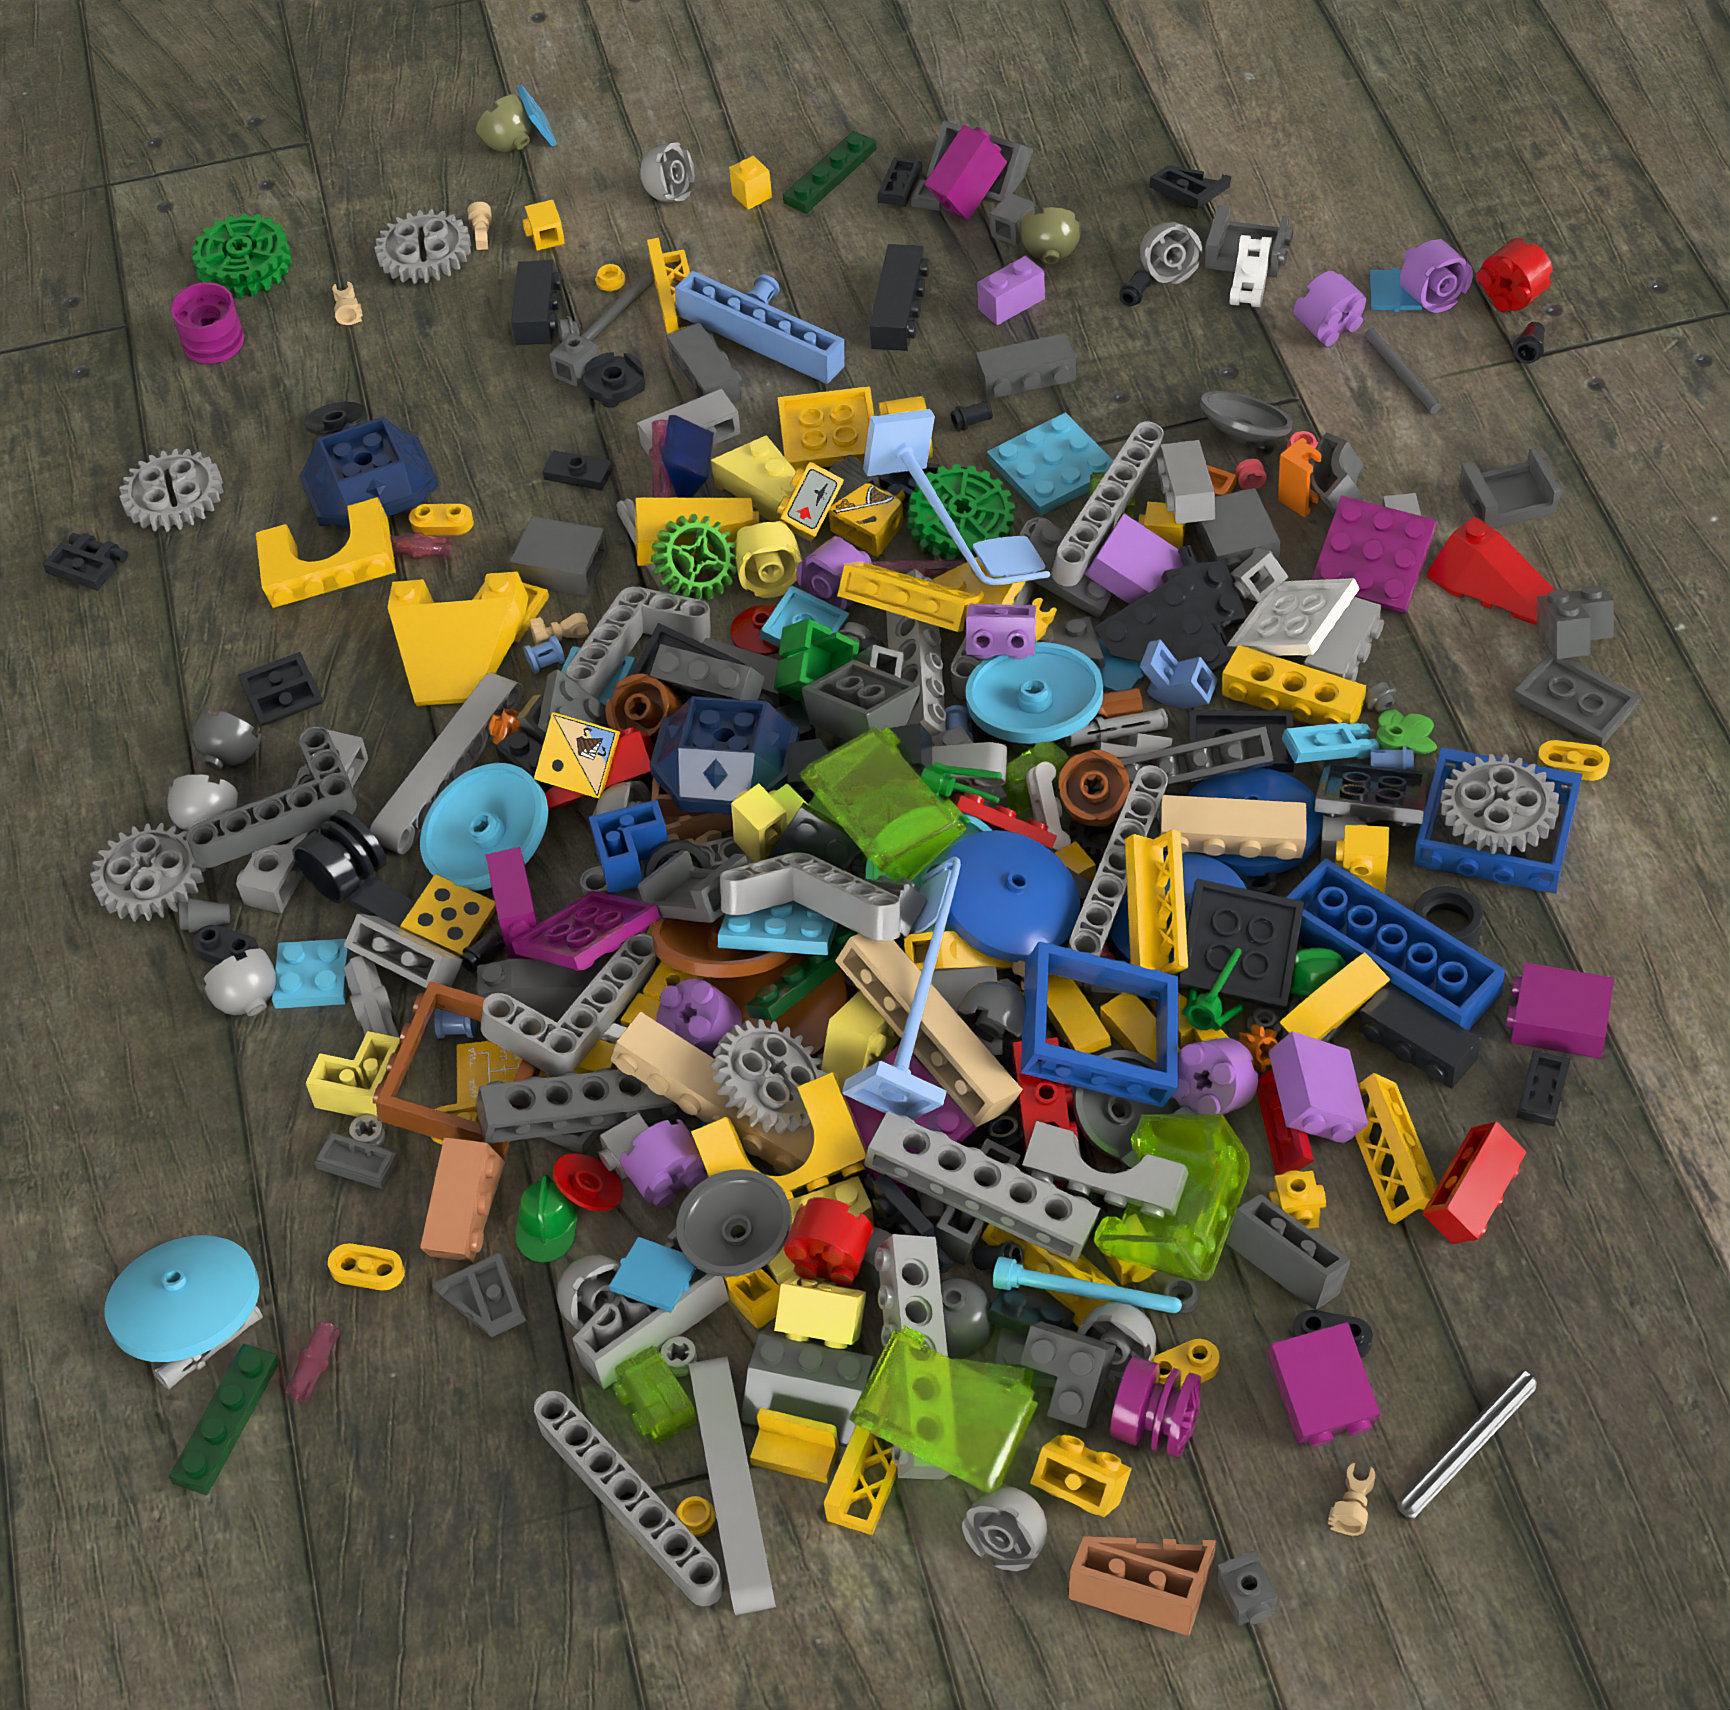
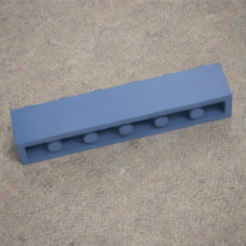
M692 271L675 287L676 314L679 317L695 324L700 322L705 329L825 384H828L844 368V339L695 271Z

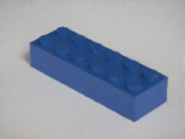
M1327 858L1286 897L1304 902L1298 938L1300 942L1310 948L1331 949L1339 953L1345 960L1346 966L1365 952L1389 977L1390 981L1388 983L1468 1031L1502 995L1505 976L1504 968Z

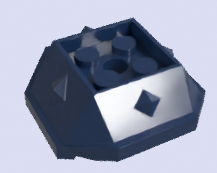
M384 417L359 425L347 422L342 431L319 437L300 474L303 489L319 526H330L333 524L341 527H350L347 506L377 497L387 517L416 508L427 497L429 492H433L439 486L437 477L419 438L401 430Z
M692 696L673 715L663 717L650 762L651 774L671 796L672 801L680 811L732 815L731 803L742 791H749L757 784H760L769 793L780 789L785 784H789L787 743L799 742V726L784 719L766 701Z

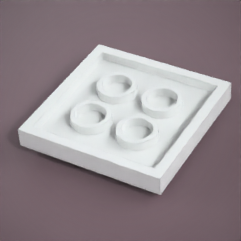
M1354 578L1283 581L1263 600L1257 603L1226 647L1231 656L1238 645L1272 656L1313 655L1329 631L1334 627L1343 611L1349 606L1359 587Z

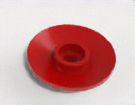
M767 604L756 605L739 613L733 620L730 628L731 639L734 645L764 656L778 653L779 647L760 638L761 629L777 606Z
M577 1153L566 1154L560 1157L553 1167V1179L559 1190L569 1200L583 1208L593 1211H609L616 1208L623 1198V1186L617 1175L613 1171H609L601 1161L593 1157Z

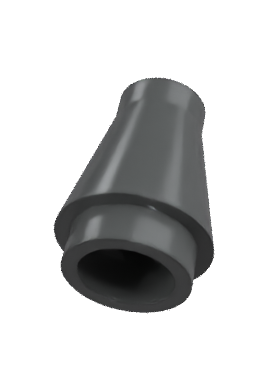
M188 898V902H179L180 930H189V933H192L208 925L220 926L230 924V903L221 904Z

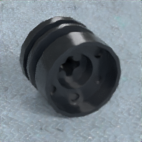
M338 810L330 817V821L326 820L319 826L320 834L310 833L292 849L294 860L305 878L324 897L339 904L360 886L359 879L365 881L369 875L373 876L374 872H378L387 864L383 848L376 837L357 817L345 810Z

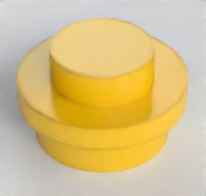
M614 264L600 267L595 278L597 287L608 292L618 290L626 281L624 272L619 266Z
M698 1496L688 1497L683 1500L675 1512V1516L694 1537L707 1534L713 1528L716 1521L713 1505L708 1500Z

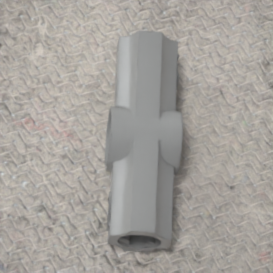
M362 955L351 958L350 962L344 966V973L352 993L350 999L359 1027L362 1026L364 1035H366L367 1031L399 1038L392 1019L394 1013L385 986L381 985L375 963Z

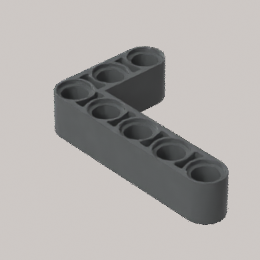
M311 726L303 730L299 736V744L313 781L193 825L187 831L186 839L198 866L202 868L215 867L317 829L326 820L330 821V817L338 810H345L353 814L357 807L353 789L326 728Z

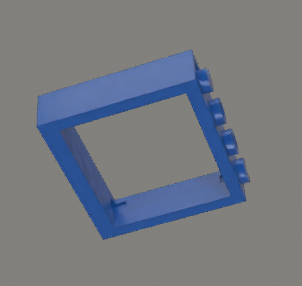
M1441 747L1424 811L1423 823L1420 826L1416 841L1414 865L1430 870H1441L1465 877H1476L1496 881L1500 884H1511L1531 888L1535 891L1556 894L1578 800L1582 774L1535 766V774L1546 772L1545 782H1554L1553 792L1559 793L1558 804L1564 805L1551 864L1498 853L1491 854V852L1478 851L1477 849L1431 840L1441 804L1442 790H1444L1445 780L1451 779L1452 770L1461 771L1463 762L1474 766L1475 757L1477 756L1484 763L1488 762L1489 756ZM1495 758L1496 761H1502L1501 758ZM1447 763H1451V764H1456V766L1454 767V766H1449V765H1446V764H1447ZM1522 763V766L1525 768L1531 765L1527 763ZM1562 785H1566V786H1571L1572 788H1571V789H1568V788H1563V787H1561V786H1562Z
M1038 941L1025 961L1024 997L1026 1005L1022 1028L1021 1073L1163 1108L1177 1090L1178 976L1163 973L1159 970L1131 965L1124 961L1099 957L1089 952H1080L1060 947L1053 943ZM1048 973L1157 1000L1156 1070L1047 1044Z

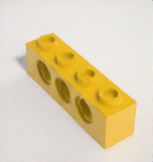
M1241 645L1237 646L1222 673L1223 696L1260 707L1264 710L1293 711V719L1315 726L1337 723L1356 724L1365 705L1366 685Z

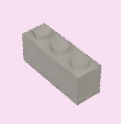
M722 389L637 423L641 446L656 468L741 434L738 411Z
M1200 441L1161 444V457L1156 458L1157 476L1160 477L1162 494H1165L1167 512L1173 511L1176 524L1214 520L1215 493Z
M1353 597L1349 606L1343 611L1334 627L1319 645L1318 650L1313 655L1307 656L1304 666L1355 682L1360 661L1366 662L1371 650L1372 639H1378L1382 632L1384 620L1380 619L1381 605Z
M364 914L356 915L344 943V947L427 988L430 981L452 987L463 961L462 958L380 917Z

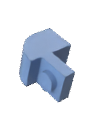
M1160 639L1149 642L1140 664V668L1151 680L1147 693L1162 704L1189 709L1209 704L1218 681L1201 657L1178 662Z

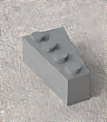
M675 1228L667 1236L668 1243L665 1246L682 1252ZM697 1268L689 1281V1290L682 1293L671 1313L619 1294L611 1304L605 1303L572 1338L582 1367L603 1389L607 1388L659 1351L667 1340L680 1336L726 1303L729 1297L723 1277L708 1274Z

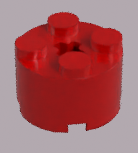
M1514 238L1504 244L1483 262L1481 270L1476 275L1478 282L1483 286L1487 295L1493 300L1495 308L1500 312L1524 309L1546 291L1552 283L1550 281V274L1553 272L1547 254L1535 243L1529 245L1522 242L1525 240L1523 238Z
M814 1197L808 1199L807 1204L804 1206L801 1203L784 1244V1252L787 1258L795 1265L794 1272L804 1279L813 1280L817 1276L832 1280L842 1286L851 1285L860 1270L873 1234V1226L869 1219L861 1212L858 1218L848 1213L849 1205L834 1199Z

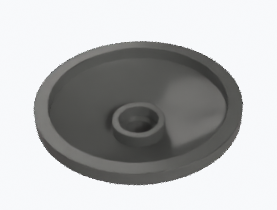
M1210 391L1204 393L1200 400V407L1204 415L1217 429L1229 435V439L1237 443L1246 444L1247 441L1265 442L1279 439L1289 434L1293 426L1292 419L1279 408L1243 394L1227 391Z
M1113 1050L1099 1055L1100 1057L1156 1070V1063L1153 1060L1134 1051ZM1074 1086L1073 1110L1081 1132L1098 1151L1119 1161L1179 1109L1178 1102L1172 1097L1162 1108ZM1112 1107L1118 1110L1119 1118L1115 1117L1112 1113Z
M751 1170L724 1171L705 1179L687 1195L680 1207L676 1220L677 1240L685 1257L701 1271L721 1277L745 1275L768 1264L782 1250L792 1226L791 1207L783 1189L770 1177ZM738 1233H745V1235L740 1238H734Z

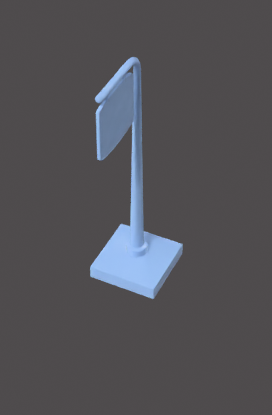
M930 409L870 417L863 470L866 475L874 476L909 471L969 565L982 582L989 585H1003L1048 578L1050 576L1049 571L1038 572L1044 570L1046 565L1026 536L1002 537L974 543L972 548L991 577L1004 578L993 579L983 574L922 470L927 468L935 418Z
M951 857L922 876V881L926 883L920 887L918 893L927 899V903L909 934H920L935 922L936 925L894 1065L878 1061L846 1079L842 1094L881 1112L887 1113L889 1111L896 1115L907 1116L912 1120L942 1106L947 1092L911 1075V1071L908 1068L960 871V859L957 857Z

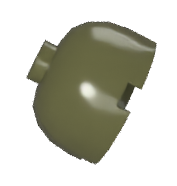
M515 94L506 95L495 102L498 107L492 112L487 109L483 113L476 127V133L480 139L491 149L501 153L524 148L530 141L529 136L534 124L528 117L522 100Z
M1047 207L1043 208V213L1034 215L1033 210L1022 217L1020 228L1021 241L1027 253L1043 263L1055 264L1065 259L1074 252L1078 245L1081 221L1080 219L1078 221L1075 220V213L1063 208Z

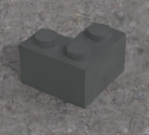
M1593 585L1585 586L1579 591L1553 590L1548 595L1537 596V634L1556 659L1590 655L1591 640L1613 638L1614 599L1603 587Z
M1042 1321L1030 1325L1020 1364L1057 1376L1047 1416L1083 1428L1095 1423L1116 1345Z

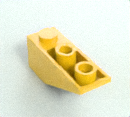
M944 931L934 971L995 966L996 970L1011 969L1013 967V962L999 960L976 950L955 931ZM933 932L908 934L907 938H904L905 954L920 971H922Z

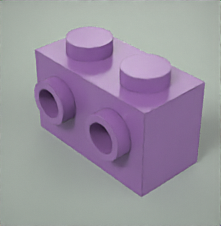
M1024 256L978 281L979 311L993 323L999 325L1044 300V271L1027 256Z
M968 604L966 615V654L982 659L991 658L994 655H1008L1012 659H1025L1028 656L1035 655L1036 605Z

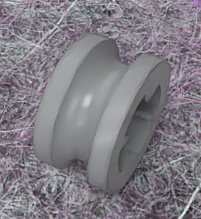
M361 1115L355 1118L349 1127L352 1139L381 1147L385 1141V1131L382 1122L378 1121L375 1115ZM365 1130L374 1132L371 1136L361 1134Z
M677 1336L670 1338L662 1345L660 1351L661 1359L666 1372L676 1377L690 1374L689 1363L698 1362L693 1342L686 1337ZM675 1352L679 1355L685 1354L686 1359L683 1361L678 1358L673 1360L672 1354Z

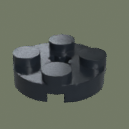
M614 352L604 353L590 360L585 367L586 373L583 375L585 391L594 400L602 402L605 407H616L620 402L631 399L645 389L643 365L638 358L631 354L624 353V357H614Z

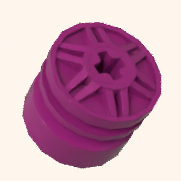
M209 282L193 284L181 290L173 299L170 308L183 351L191 360L203 364H215L226 361L241 349L245 337L232 293L226 287Z
M1133 1356L1125 1369L1115 1400L1110 1437L1114 1440L1138 1446L1144 1438L1146 1431L1149 1430L1152 1431L1151 1449L1155 1452H1160L1167 1436H1169L1167 1454L1179 1458L1188 1439L1192 1436L1198 1418L1201 1401L1199 1398L1200 1375L1189 1372L1180 1389L1181 1370L1173 1368L1165 1384L1160 1383V1365L1158 1363Z

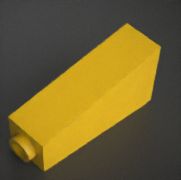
M636 498L637 566L654 564L650 560L653 554L658 553L652 549V544L655 541H660L657 537L660 530L666 531L665 525L669 521L676 523V519L682 515L688 521L691 514H696L699 523L704 516H709L710 526H713L716 522H721V527L718 531L721 534L725 531H730V536L726 541L727 543L735 542L737 532L742 527L759 523V512L753 511L752 498ZM695 535L677 537L673 545L679 547L682 544L690 546L691 542L695 540ZM707 542L708 550L713 552V547Z

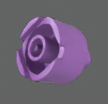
M1442 239L1431 240L1419 247H1412L1404 255L1405 263L1400 274V286L1429 311L1439 313L1452 308L1458 303L1456 298L1461 292L1466 294L1473 278L1472 267L1464 257Z
M1327 271L1319 275L1307 286L1310 292L1304 299L1299 296L1294 307V316L1320 342L1328 347L1337 341L1340 334L1347 330L1354 332L1363 323L1361 314L1365 308L1366 298L1339 272L1337 274L1335 271Z
M834 536L798 564L796 571L797 581L800 588L805 586L809 594L845 611L856 601L837 596L844 564L858 561L872 564V561L866 552L858 551L842 538Z
M685 980L676 986H668L661 993V1004L658 1008L656 1022L714 1059L716 1057L713 1055V1052L719 1046L718 1043L727 1032L729 1033L735 1025L742 1026V1013L738 1005L729 996L704 980Z
M1214 1038L1186 1045L1178 1052L1177 1090L1171 1097L1176 1099L1181 1107L1183 1105L1187 1106L1201 1118L1219 1116L1244 1107L1251 1101L1258 1086L1257 1071L1254 1072L1251 1062L1253 1057L1250 1051L1243 1044L1231 1038Z
M676 1119L677 1124L671 1125L668 1120H665L643 1131L631 1142L635 1148L629 1156L624 1151L620 1159L622 1168L648 1203H654L657 1209L670 1205L676 1197L675 1194L686 1187L694 1189L698 1184L707 1179L706 1168L693 1135L683 1121Z

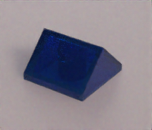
M669 415L662 461L677 497L692 498L708 479L714 433L677 415Z

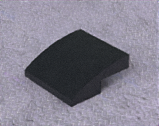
M301 652L238 675L261 727L323 703L320 692Z

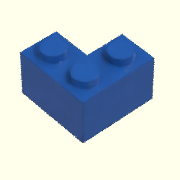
M658 800L589 817L596 852L609 894L638 887V884L643 881L639 861L648 859L651 851L661 843L668 841L666 826Z

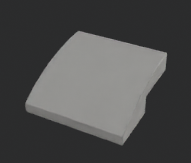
M1137 733L1129 735L1128 746L1100 742L1094 743L1093 750H1103L1115 755L1117 758H1125L1162 750L1172 745L1173 738Z

